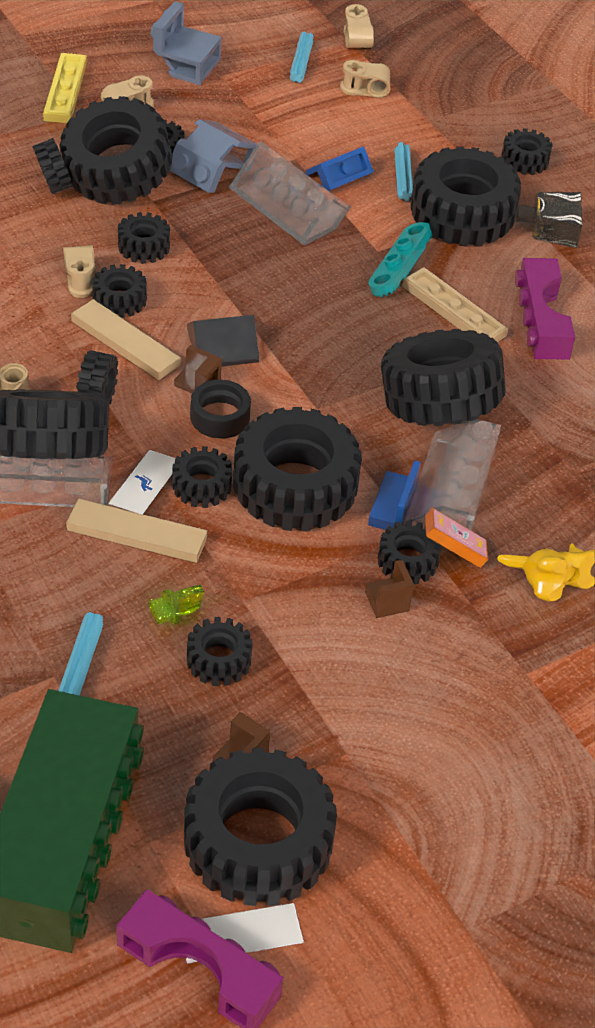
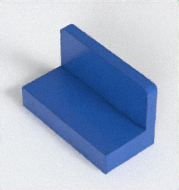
M363 146L306 170V173L310 175L318 172L324 190L327 192L373 173L374 170Z
M414 460L409 476L386 471L369 515V526L386 530L389 525L394 528V523L399 521L403 526L417 488L421 462Z

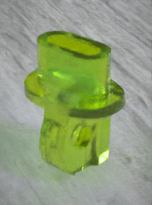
M201 584L176 592L166 589L161 592V597L149 600L148 606L157 624L171 621L172 624H178L179 615L190 614L200 607L205 591Z

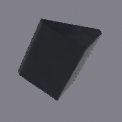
M254 315L199 320L187 324L191 344L221 357L222 367L259 363Z

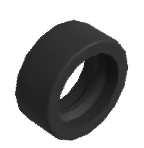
M219 379L206 381L197 386L191 394L190 420L193 427L203 435L221 439L234 437L243 432L244 427L249 424L251 398L248 391L238 383ZM219 402L230 404L236 407L238 411L228 415H214L205 411L203 407Z

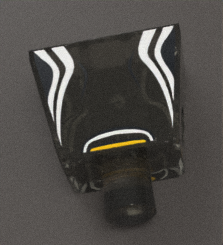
M539 192L536 194L534 207L518 205L516 222L532 224V237L535 240L577 248L582 229L581 193Z

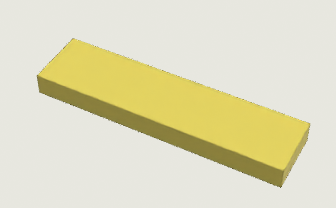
M68 53L60 54L43 112L44 121L67 123L73 116L87 65V56Z

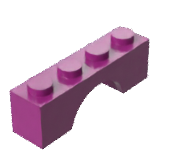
M523 258L521 270H516L515 285L520 287L519 305L524 307L523 325L528 326L527 345L532 347L534 359L570 360L575 333L571 317L554 311L546 304L557 300L562 279L558 258Z
M146 889L117 924V946L149 967L171 958H189L206 966L214 974L220 987L218 1013L240 1028H259L281 998L284 977L280 975L272 964L266 961L259 962L245 953V950L239 943L229 938L225 940L211 931V928L205 921L198 917L191 918L178 909L171 899L164 895L157 896Z

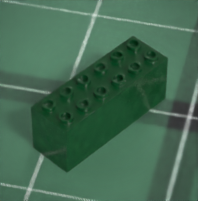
M52 689L47 690L0 812V937L68 953L73 952L77 938L83 939L85 937L89 922V914L85 913L89 902L95 903L101 884V879L97 877L101 867L107 868L111 857L112 844H109L112 833H119L123 818V811L120 810L122 801L128 802L131 797L134 779L130 777L133 769H140L143 759L144 747H141L140 744L144 725L138 723V708Z

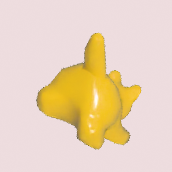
M571 543L569 552H557L546 548L536 551L530 556L499 555L497 557L500 563L508 567L523 569L529 585L534 589L535 596L547 602L556 601L561 598L565 585L588 589L595 584V577L590 574L591 567L595 563V549L584 552Z

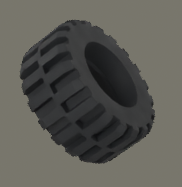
M119 96L118 99L107 97L104 98V101L98 103L96 101L91 102L86 109L81 108L75 114L76 117H71L65 125L66 128L62 131L59 144L60 152L73 187L77 192L92 201L95 198L98 203L107 204V202H112L113 205H119L122 201H129V203L137 201V197L149 195L153 187L157 189L163 182L162 178H166L170 170L172 153L163 118L156 112L155 108L147 103L144 104L139 99L133 98V100H129L128 97ZM133 145L126 152L115 156H99L102 152L114 146Z
M456 146L455 149L444 148L439 153L435 151L423 159L415 171L410 204L412 216L416 223H428L432 237L443 239L444 243L452 244L453 242L458 243L459 246L466 247L468 244H474V246H482L485 242L490 244L507 234L515 223L521 193V181L511 164L507 165L504 158L496 157L490 151H479V148L475 147L465 149L464 146Z
M441 329L430 333H419L418 336L414 337L409 336L404 338L402 342L393 344L391 349L385 352L381 361L386 406L395 417L401 418L407 423L416 422L417 425L422 426L427 424L443 426L452 423V425L461 424L465 420L472 421L478 419L480 415H487L493 408H497L506 393L502 348L493 337L490 338L485 333L478 334L474 330L461 331V329L444 331Z
M0 390L1 456L36 459H82L102 456L108 449L109 402L105 396L61 390Z
M293 407L292 410L278 408L272 414L266 412L258 416L257 421L252 420L245 426L244 431L239 434L236 440L233 470L234 492L238 495L240 504L245 509L248 508V513L257 520L262 518L263 522L271 527L278 525L282 526V530L292 531V528L310 531L314 526H318V528L325 527L330 524L331 519L335 522L344 516L345 511H348L354 504L358 492L362 452L359 449V443L344 423L338 424V420L330 414L327 416L322 415L320 410L311 408V411L302 410V407ZM285 463H302L312 466L319 471L310 474H291L275 466Z
M252 748L250 753H243V750L231 752L229 759L225 760L223 757H219L211 762L210 771L207 769L202 770L195 778V785L189 788L186 796V807H184L185 855L190 858V867L194 874L197 876L203 875L202 884L211 891H215L217 888L220 889L222 898L231 902L234 901L235 897L243 899V905L255 906L256 901H266V906L278 905L280 898L286 897L288 901H291L301 896L302 887L306 890L311 889L318 882L319 875L325 873L333 850L337 809L333 803V793L327 784L322 785L323 777L314 768L308 770L306 768L307 762L297 756L291 759L286 757L287 752L275 749L274 753L264 752V748ZM262 808L284 816L293 825L295 831L287 838L276 843L253 844L234 836L225 827L224 823L240 811Z

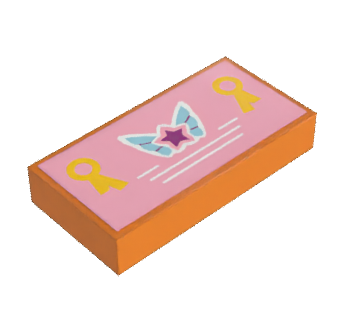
M431 508L425 515L426 536L477 567L481 568L488 561L486 539L434 508Z

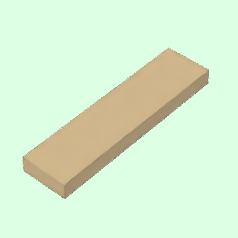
M425 267L403 280V288L461 329V331L474 330L478 334L485 333L490 338L493 337L497 342L507 337V327Z
M94 299L71 313L73 323L157 380H161L181 366V357Z
M82 499L77 500L66 522L67 531L195 563L198 562L207 540V530Z

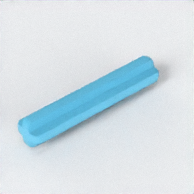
M302 32L300 34L290 71V80L292 82L297 81L300 83L304 79L313 45L314 36L311 32L308 34Z
M400 142L398 147L394 148L397 193L399 199H404L405 202H408L412 196L413 189L411 151L409 145H404L403 142Z
M88 612L84 616L58 691L80 695L103 627L102 615Z

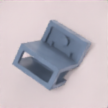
M174 1L163 12L161 18L154 22L151 27L150 36L153 38V50L156 55L162 56L170 68L168 72L173 78L201 85L221 59L220 36L184 27V3Z
M198 119L195 123L198 127L187 139L181 138L176 143L169 171L209 193H215L224 168L248 170L258 144L218 122ZM234 146L249 148L244 161L228 152Z

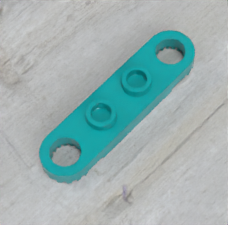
M414 223L402 231L368 281L374 296L378 297L380 295V297H383L384 294L388 296V293L392 294L393 291H397L401 280H405L425 250V244L432 239V232L428 223Z

